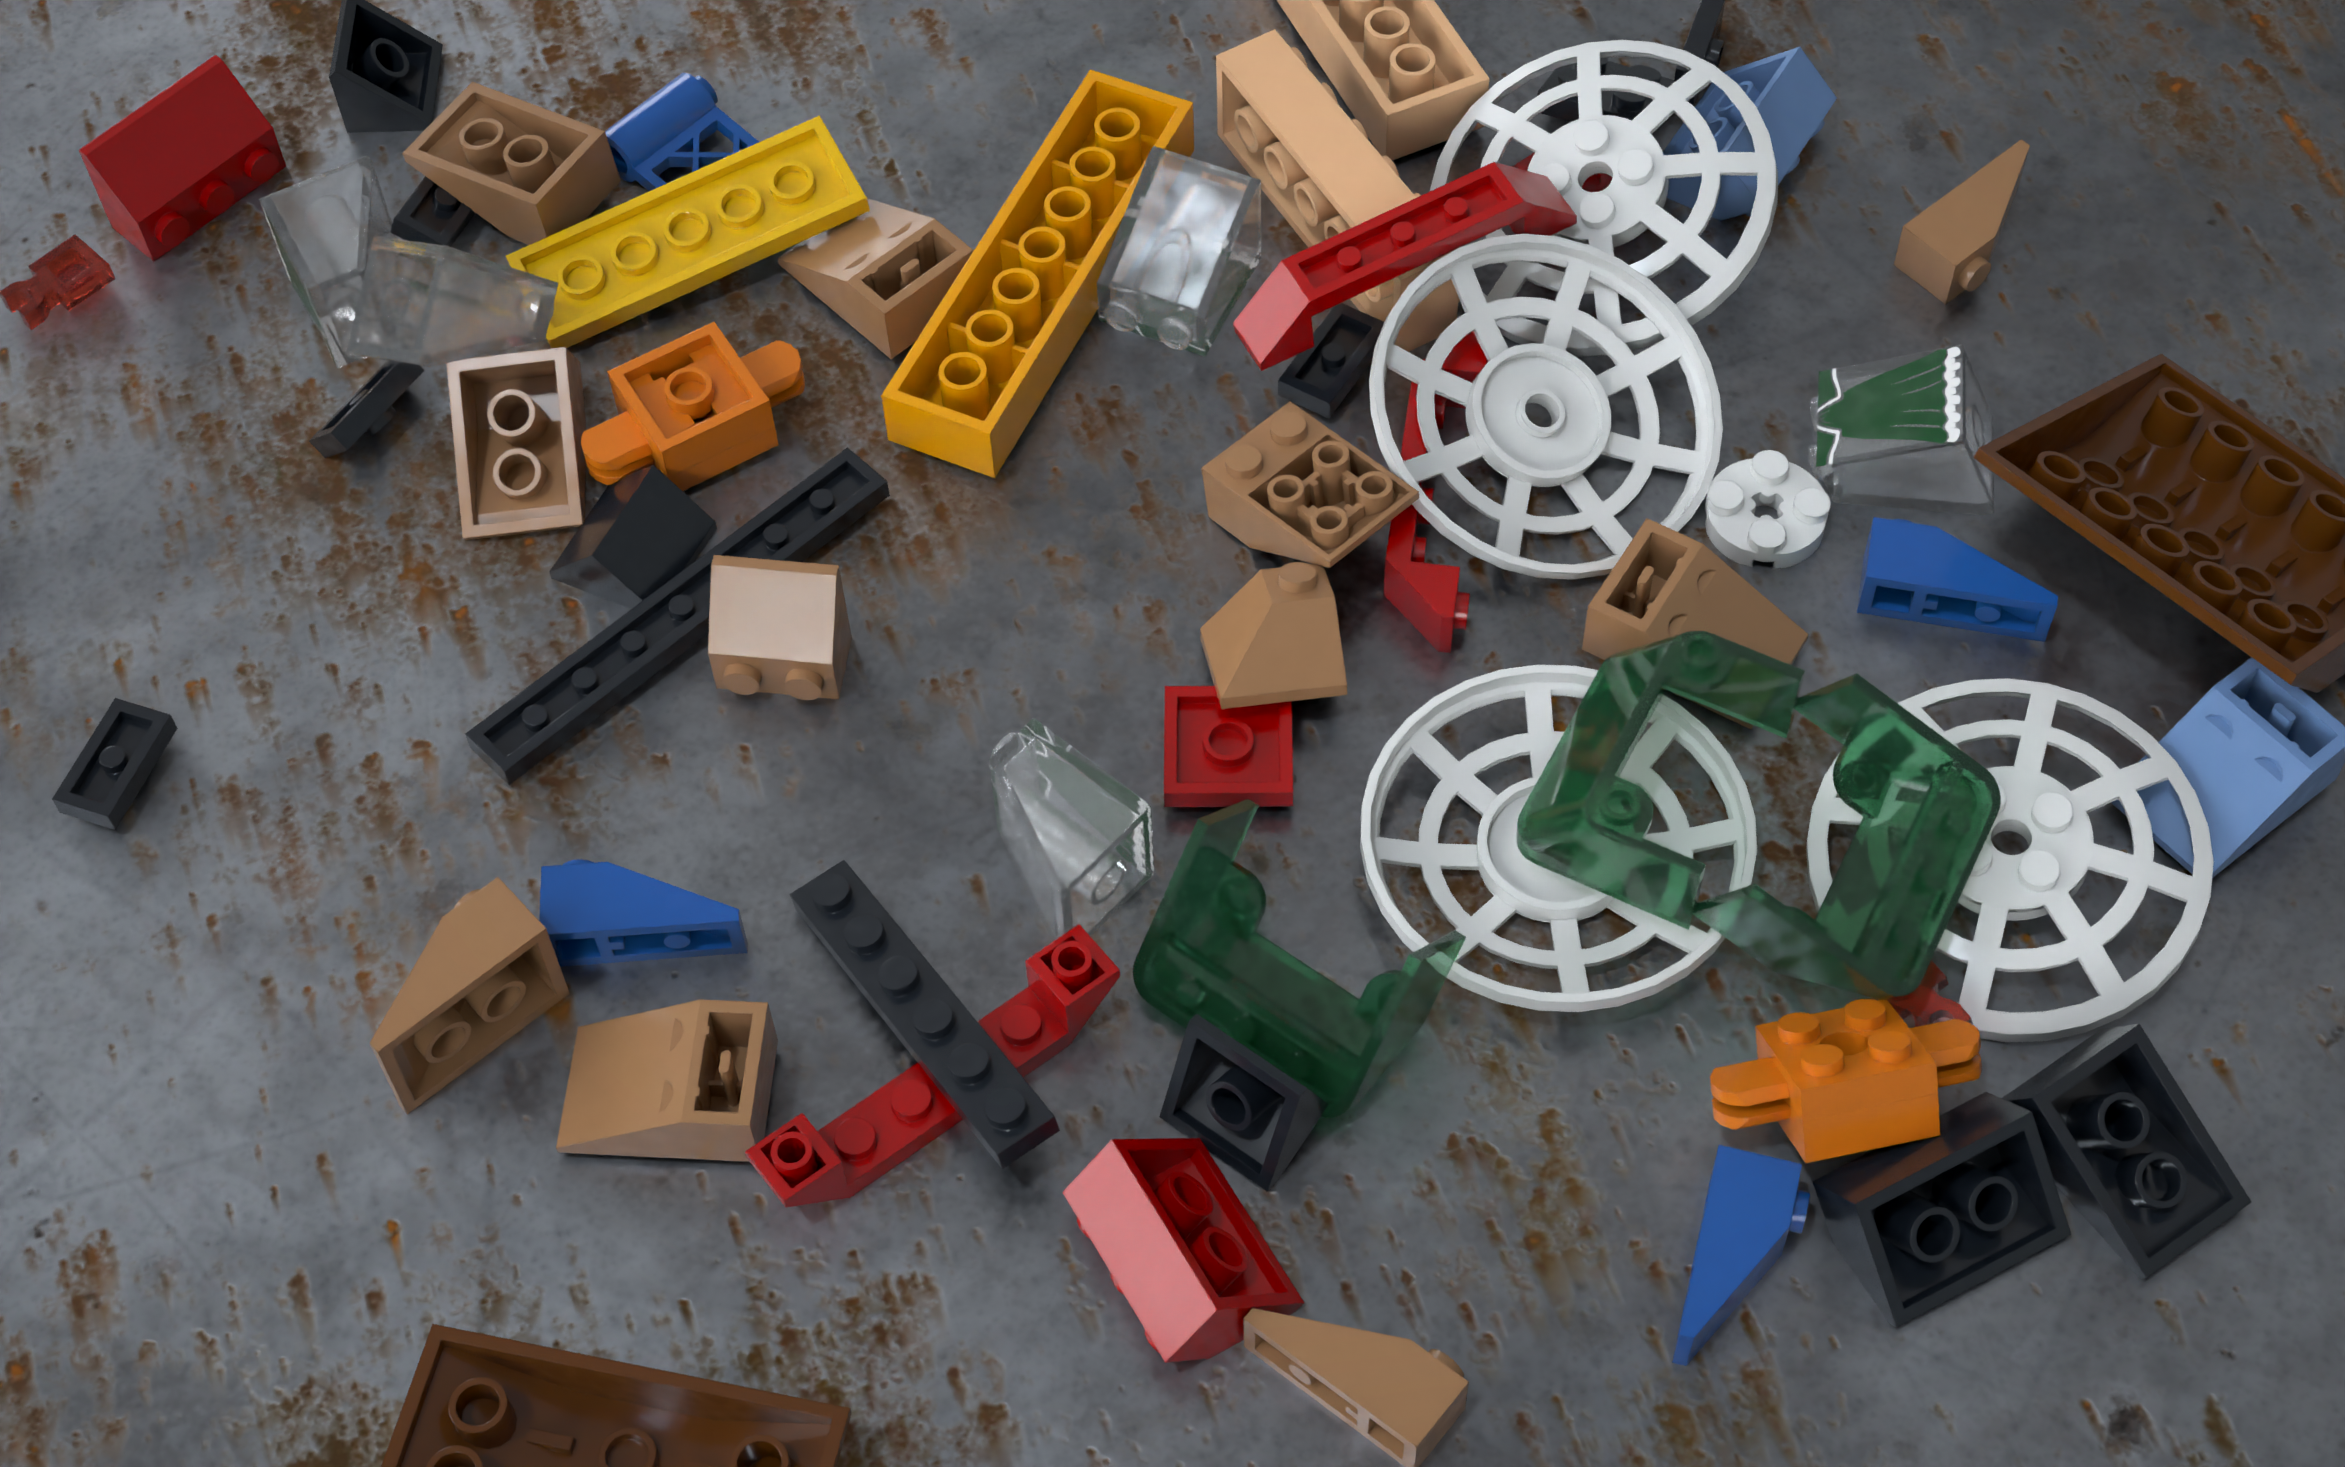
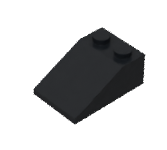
M2140 1024L2099 1030L2002 1098L2033 1113L2055 1185L2139 1278L2149 1277L2252 1202Z

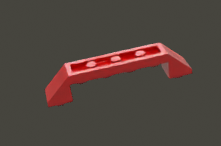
M1492 162L1281 260L1233 322L1234 331L1259 369L1263 371L1314 347L1311 317L1507 225H1509L1514 234L1551 236L1577 224V215L1547 176Z
M1474 332L1466 335L1453 347L1441 368L1473 383L1477 375L1488 363ZM1412 381L1401 449L1403 461L1428 453L1423 443L1417 419L1416 395L1418 384ZM1435 393V419L1438 429H1443L1446 407L1466 409V407ZM1424 481L1418 483L1425 495L1433 502L1434 488H1424ZM1411 504L1391 520L1385 560L1384 596L1438 652L1451 653L1454 629L1466 630L1470 593L1458 592L1459 566L1425 563L1427 537H1418L1417 531L1418 524L1430 525V523Z
M1080 924L1025 960L1028 987L977 1021L1022 1077L1031 1073L1073 1042L1120 978V969ZM917 1062L818 1131L806 1116L801 1113L746 1150L745 1154L749 1162L785 1207L845 1199L857 1194L963 1119Z

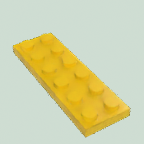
M819 115L506 255L511 270L517 274L515 278L550 348H568L869 212L870 209L867 197ZM526 275H528L530 277L533 276L535 278L539 277L540 279L545 278L546 280H551L554 282L534 280L530 278L527 279L525 277Z

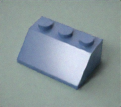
M1801 47L1724 72L1751 99L1770 134L1778 170V185L1784 176L1798 165L1800 161L1798 155L1809 139L1814 137L1825 124L1823 119L1837 99ZM1712 82L1695 108L1707 122L1716 141L1718 152H1755L1752 136L1740 111L1725 92ZM1685 123L1682 124L1667 145L1663 155L1700 153L1695 138ZM1721 175V187L1716 207L1711 217L1722 221L1743 214L1751 216L1757 191V176ZM1702 176L1669 179L1667 198L1693 209L1698 198Z

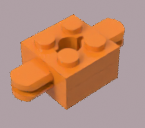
M714 321L607 371L618 415L582 433L581 447L589 474L600 483L612 485L629 474L654 465L679 489L685 491L778 446L771 408L802 394L805 389L802 361L798 350L789 343L776 340L745 356L739 357ZM697 418H704L703 421H699L696 423L693 421Z
M1858 999L1849 1002L1844 1008L1814 1014L1805 1012L1790 1013L1782 1016L1778 1021L1755 1025L1758 1059L1713 1069L1710 1075L1712 1096H1714L1712 1099L1714 1120L1720 1125L1734 1130L1777 1121L1805 1163L1940 1136L1938 1088L1974 1081L1980 1078L1982 1073V1060L1979 1054L1981 1048L1980 1033L1977 1027L1960 1019L1909 1028L1887 999Z

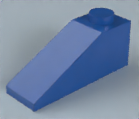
M1873 517L1864 552L1857 613L2035 641H2046L2057 609L2058 595L1936 526L1917 524L1905 519L1891 520Z
M577 859L568 861L563 865L541 866L539 921L547 929L560 967L748 953V942L741 915L737 908L610 862L594 863L589 860Z
M1718 1145L1672 1363L1687 1366L1780 1258L1788 1232L1802 1233L1810 1198L1809 1192L1797 1190L1802 1164Z

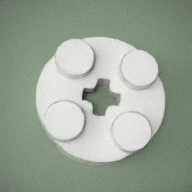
M1763 450L1758 452L1753 459H1744L1729 465L1713 479L1709 486L1705 503L1706 532L1713 545L1722 554L1739 564L1752 567L1753 560L1761 562H1774L1772 569L1791 567L1806 560L1820 546L1831 506L1830 497L1820 483L1805 469L1788 462L1787 458L1780 452ZM1757 506H1769L1777 510L1779 518L1774 519L1769 515H1763L1758 518L1754 513Z

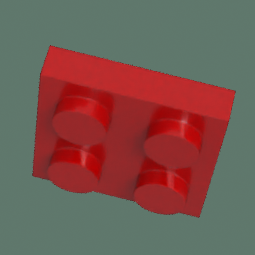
M1165 686L1164 807L1293 806L1292 701L1221 709L1215 686Z

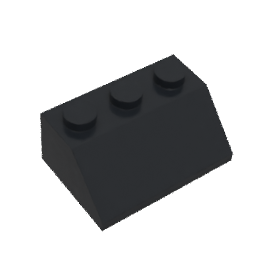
M1984 1092L1940 1115V1136L1874 1149L1812 1181L1833 1243L1891 1325L1897 1328L2071 1235L2031 1111L1993 1094Z

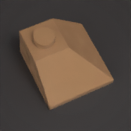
M1292 562L1279 568L1261 569L1200 628V640L1221 709L1347 695V679L1336 601L1324 566Z

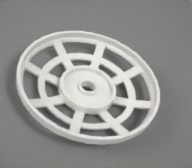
M1634 40L1588 42L1554 51L1521 66L1494 84L1469 108L1452 131L1438 159L1430 191L1446 184L1449 170L1462 143L1478 123L1498 132L1492 139L1482 159L1480 168L1492 162L1499 163L1509 143L1512 140L1535 152L1527 171L1547 176L1577 215V224L1551 236L1588 244L1614 256V247L1633 240L1649 229L1664 240L1666 244L1646 258L1631 264V267L1651 279L1684 256L1709 277L1696 291L1676 303V306L1692 326L1711 314L1736 291L1756 264L1770 235L1778 203V170L1770 134L1757 107L1742 88L1719 68L1685 50L1663 44ZM1627 56L1657 59L1685 67L1690 71L1667 88L1659 83L1633 76H1601V58ZM1577 63V80L1563 83L1543 92L1523 105L1515 114L1496 105L1504 97L1528 81L1559 67ZM1711 82L1717 85L1740 111L1752 136L1755 152H1718L1716 141L1707 122L1688 101ZM1602 91L1631 92L1651 98L1653 101L1631 121L1618 116L1603 115ZM1578 96L1579 119L1562 126L1552 134L1529 122L1548 107L1570 97ZM1675 113L1692 132L1700 153L1663 155L1662 149L1652 133ZM1605 173L1613 177L1609 186L1602 191L1588 192L1582 189L1583 183L1591 175ZM1721 175L1757 176V191L1750 219L1737 246L1726 259L1700 238L1715 210L1721 187ZM1702 176L1697 201L1688 219L1683 224L1663 209L1668 195L1669 179ZM1502 228L1485 236L1489 238L1506 235ZM1505 262L1504 264L1507 265V268L1488 296L1484 294L1487 303L1497 299L1515 297L1526 280L1535 285L1558 292L1564 272L1543 266L1537 262ZM1591 277L1588 278L1583 294H1594L1597 320L1610 328L1630 350L1648 347L1664 340L1662 334L1647 317L1622 324L1618 292ZM1522 317L1495 321L1503 336L1519 344H1542L1547 328L1545 324ZM1574 330L1571 331L1566 348L1567 352L1580 357L1606 355L1595 343Z
M1515 234L1489 237L1459 247L1433 262L1408 285L1386 317L1374 347L1369 377L1370 410L1379 448L1390 471L1419 491V499L1412 503V505L1440 534L1469 554L1504 570L1536 578L1567 580L1610 574L1633 539L1614 516L1620 513L1639 494L1649 478L1652 468L1689 474L1683 493L1670 514L1660 523L1676 532L1693 517L1711 485L1719 462L1723 432L1720 393L1711 362L1695 330L1668 296L1649 278L1621 259L1591 245L1557 236ZM1513 261L1548 263L1566 268L1555 301L1535 297H1512L1497 299L1488 303L1474 269L1488 264ZM1591 277L1606 284L1631 301L1656 326L1664 340L1634 355L1629 347L1610 328L1590 314L1578 309L1588 278ZM1451 279L1465 314L1459 316L1440 334L1428 352L1425 361L1395 345L1394 343L1400 329L1414 308L1435 288ZM1522 317L1543 319L1549 322L1542 344L1528 343L1508 348L1495 321ZM1571 331L1579 332L1595 343L1612 359L1616 366L1596 376L1583 361L1566 351ZM1471 332H1474L1488 360V363L1480 371L1473 383L1441 369L1453 347ZM1678 360L1686 376L1694 405L1696 426L1694 451L1659 444V412L1648 376ZM1387 368L1418 384L1416 395L1417 419L1423 443L1428 453L1403 461L1393 440L1386 413L1385 380ZM1627 387L1631 390L1638 413L1639 439L1610 432L1611 409L1608 397ZM1435 393L1466 407V423L1470 436L1449 445H1443L1435 419ZM1537 403L1545 407L1552 419L1551 426L1539 427L1533 424L1526 415L1525 404ZM1600 454L1632 462L1631 471L1622 485L1603 502L1582 474ZM1483 457L1494 470L1508 478L1502 505L1478 491L1457 468ZM1441 475L1446 483L1467 504L1486 517L1499 522L1495 547L1480 541L1452 522L1425 495L1418 483ZM1561 485L1580 512L1559 517L1526 514L1531 487ZM1591 527L1614 554L1598 561L1578 564L1543 563L1519 557L1523 531L1536 534L1559 535L1580 532Z
M1530 665L1501 669L1465 680L1433 697L1403 722L1384 745L1370 772L1361 805L1360 850L1367 883L1382 915L1401 941L1430 968L1462 988L1500 1003L1538 1011L1583 1012L1618 1007L1654 995L1687 977L1717 950L1735 926L1750 891L1757 855L1756 818L1747 786L1732 757L1712 732L1680 704L1649 686L1614 673L1569 665ZM1551 696H1570L1606 703L1633 713L1652 725L1629 753L1617 745L1592 736L1554 731ZM1525 697L1528 733L1515 734L1490 742L1469 753L1461 761H1458L1432 736L1445 724L1474 709L1503 700ZM1674 739L1693 755L1710 776L1725 804L1728 819L1689 827L1687 816L1676 795L1661 776L1652 769L1653 765ZM1414 753L1441 780L1434 788L1424 808L1419 828V842L1380 837V821L1387 794L1401 767ZM1556 754L1588 758L1607 765L1615 771L1599 788L1577 778L1559 776ZM1530 755L1532 778L1511 785L1499 795L1494 793L1476 777L1481 772L1500 762L1519 756ZM1636 786L1641 788L1658 808L1667 826V832L1634 836L1630 820L1620 804ZM1456 795L1482 816L1478 828L1477 845L1438 843L1442 819ZM1555 838L1568 843L1573 852L1564 858H1550L1539 850L1538 845L1544 840ZM1733 845L1734 865L1729 892L1716 921L1706 933L1674 917L1689 888L1694 862L1693 853ZM1672 857L1673 866L1670 881L1661 901L1656 907L1625 888L1631 875L1633 862ZM1382 863L1420 867L1423 880L1434 903L1456 929L1434 947L1431 946L1410 926L1399 911L1386 883ZM1441 869L1479 870L1485 885L1494 896L1476 913L1470 916L1451 894ZM1606 908L1636 925L1633 930L1611 942L1592 948L1581 949L1577 921L1592 917ZM1515 913L1533 920L1549 922L1554 951L1522 946L1494 934V932ZM1654 937L1688 953L1677 963L1652 977L1619 988L1593 992L1589 990L1585 967L1598 966L1622 958L1644 946ZM1480 946L1492 954L1515 963L1538 968L1557 969L1562 993L1538 992L1505 985L1469 971L1459 965L1458 962L1476 947Z
M2010 678L1968 680L1932 688L1895 704L1868 722L1842 748L1824 775L1812 806L1806 847L1809 887L1819 919L1837 952L1859 978L1884 999H1887L1889 1003L1927 1024L1960 1019L1977 1027L1981 1039L2000 1042L2049 1041L2086 1033L2123 1017L2151 998L2179 969L2198 937L2211 897L2214 863L2209 826L2197 794L2178 763L2150 733L2120 711L2085 694L2049 683ZM2011 696L2030 699L2025 721L2011 719L1985 720L1956 726L1947 731H1943L1924 711L1935 705L1973 697ZM2056 704L2080 711L2112 727L2138 746L2149 759L2119 769L2110 758L2088 742L2066 731L2051 727ZM1899 722L1920 744L1911 750L1892 769L1881 786L1876 800L1836 798L1843 778L1859 754L1886 729ZM2011 737L2020 739L2014 766L1992 767L1980 771L1975 768L1958 747L1964 743L1986 738ZM2046 746L2057 747L2077 757L2095 770L2101 777L2070 791L2056 779L2041 773ZM1932 759L1954 784L1942 796L1936 808L1896 803L1908 781ZM2169 780L2180 798L2190 825L2194 853L2192 876L2153 862L2154 842L2152 827L2143 801L2137 791ZM2119 799L2131 827L2133 855L2095 844L2092 825L2087 813ZM1830 823L1869 826L1868 847L1870 865L1877 887L1883 897L1850 919L1839 902L1830 873L1827 842ZM1889 828L1929 834L1928 854L1931 867L1903 884L1896 874L1890 855ZM2013 831L2026 839L2029 848L2021 854L2008 855L1997 850L1991 839L1997 833ZM2088 870L2127 881L2126 887L2115 905L2100 921L2090 926L2072 899L2082 886ZM2147 888L2186 902L2182 918L2165 947L2142 971L2123 982L2103 946L2112 941L2131 921L2144 900ZM1945 890L1962 906L1979 914L1973 941L1964 939L1941 927L1923 913L1918 906ZM2049 914L2065 938V941L2038 948H2000L2006 920H2029ZM1899 919L1910 932L1929 947L1954 960L1968 964L1959 1003L1937 996L1905 979L1880 959L1866 941ZM2078 960L2099 995L2081 1004L2049 1011L2003 1012L1986 1009L1995 970L2003 972H2036L2065 966Z

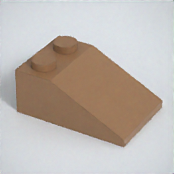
M471 82L402 153L405 162L471 208L508 237L528 245L584 221L621 181L605 131L475 82Z
M566 347L446 361L463 539L473 540L574 528L583 525L585 520L586 461L581 447L582 433L586 431V417L581 366L577 358Z
M499 877L483 888L473 890L464 895L457 902L454 909L442 917L369 1043L399 1106L407 1115L570 994L547 929Z

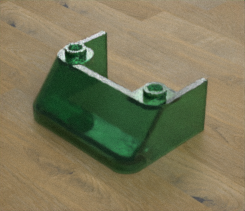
M1706 631L1685 632L1609 656L1599 668L1519 814L1516 830V844L1519 851L1527 860L1689 930L1695 917L1706 864L1644 839L1652 822V801L1641 787L1619 776L1666 690L1787 738L1792 727L1805 671Z
M1856 673L1798 697L1793 709L1843 744L1833 768L1834 786L1842 801L1863 816L1816 918L1813 919L1798 908L1785 906L1756 884L1698 902L1692 914L1778 974L1874 999L1888 1000L1908 995L1920 985L1998 815L2001 795L1995 778L1985 767Z
M1246 799L1197 820L1134 961V984L1140 996L1147 1003L1184 1028H1187L1189 1020L1198 1014L1327 1102L1329 1105L1321 1117H1337L1360 1103L1424 1024L1466 936L1454 930L1409 954L1402 971L1389 970L1377 975L1366 985L1360 999L1256 932L1266 909L1265 890L1260 880L1252 872L1234 861L1259 807L1258 804L1250 799Z

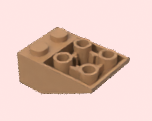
M867 198L869 212L800 242L777 259L778 264L886 356L893 359L915 343L974 250L935 218Z
M1291 401L1201 468L1209 518L1250 548L1328 568L1336 564L1419 499V491Z
M1646 518L1588 605L1582 650L1752 730L1806 643L1809 634L1703 543Z
M700 999L578 1027L556 1145L557 1152L749 1162L745 1151L764 1139L778 1045V1038L768 1002Z

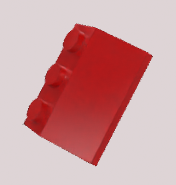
M217 55L208 59L79 149L112 228L153 262L175 246L181 244L186 238L218 215L224 213L229 207L286 167L273 127L224 61Z
M1200 1138L1111 1139L1062 1192L1077 1216L1079 1228L1094 1244L1110 1271V1277L1114 1286L1128 1300L1145 1329V1336L1149 1344L1160 1353L1165 1363L1209 1359L1243 1341V1319L1252 1308L1291 1315L1304 1304L1303 1299Z

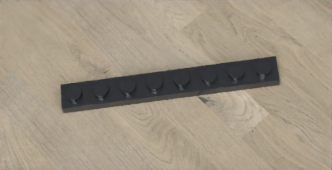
M847 447L465 733L470 748L508 785L512 784L709 634L711 564L714 555L803 562L889 497L887 480Z

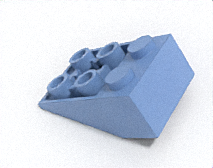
M2252 657L2213 686L2158 742L2178 763L2199 799L2209 826L2214 861L2212 878L2335 781L2345 763V726L2299 687L2288 684ZM2145 755L2139 762L2149 759V757ZM2169 780L2137 791L2151 823L2153 840L2193 875L2194 853L2190 825L2180 798ZM2119 799L2111 802L2123 814L2126 815L2125 810L2122 804L2120 803Z

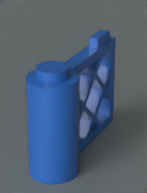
M684 72L605 131L620 178L627 182L636 180L648 191L667 184L658 175L669 167H692V172L700 169V167L712 164L740 151V149L743 150L759 143V141L716 106L718 102L716 92L707 80L701 76L694 77ZM718 130L733 142V153L700 152V143Z

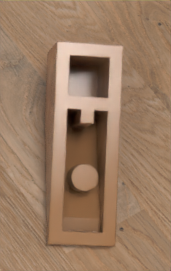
M2022 139L1906 223L1902 227L1894 266L1945 305L1964 290L1971 292L1977 289L1987 278L1991 270L1990 260L2019 187L2030 145Z
M1254 1308L1243 1319L1244 1347L1404 1467H1419L1466 1408L1469 1381L1464 1379V1373L1459 1365L1448 1355L1437 1349H1430L1427 1352L1411 1339Z

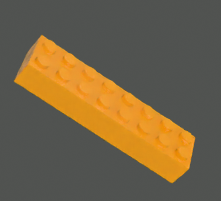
M1091 69L1089 70L883 391L881 398L889 441L992 478L997 476L1194 151L1193 102Z

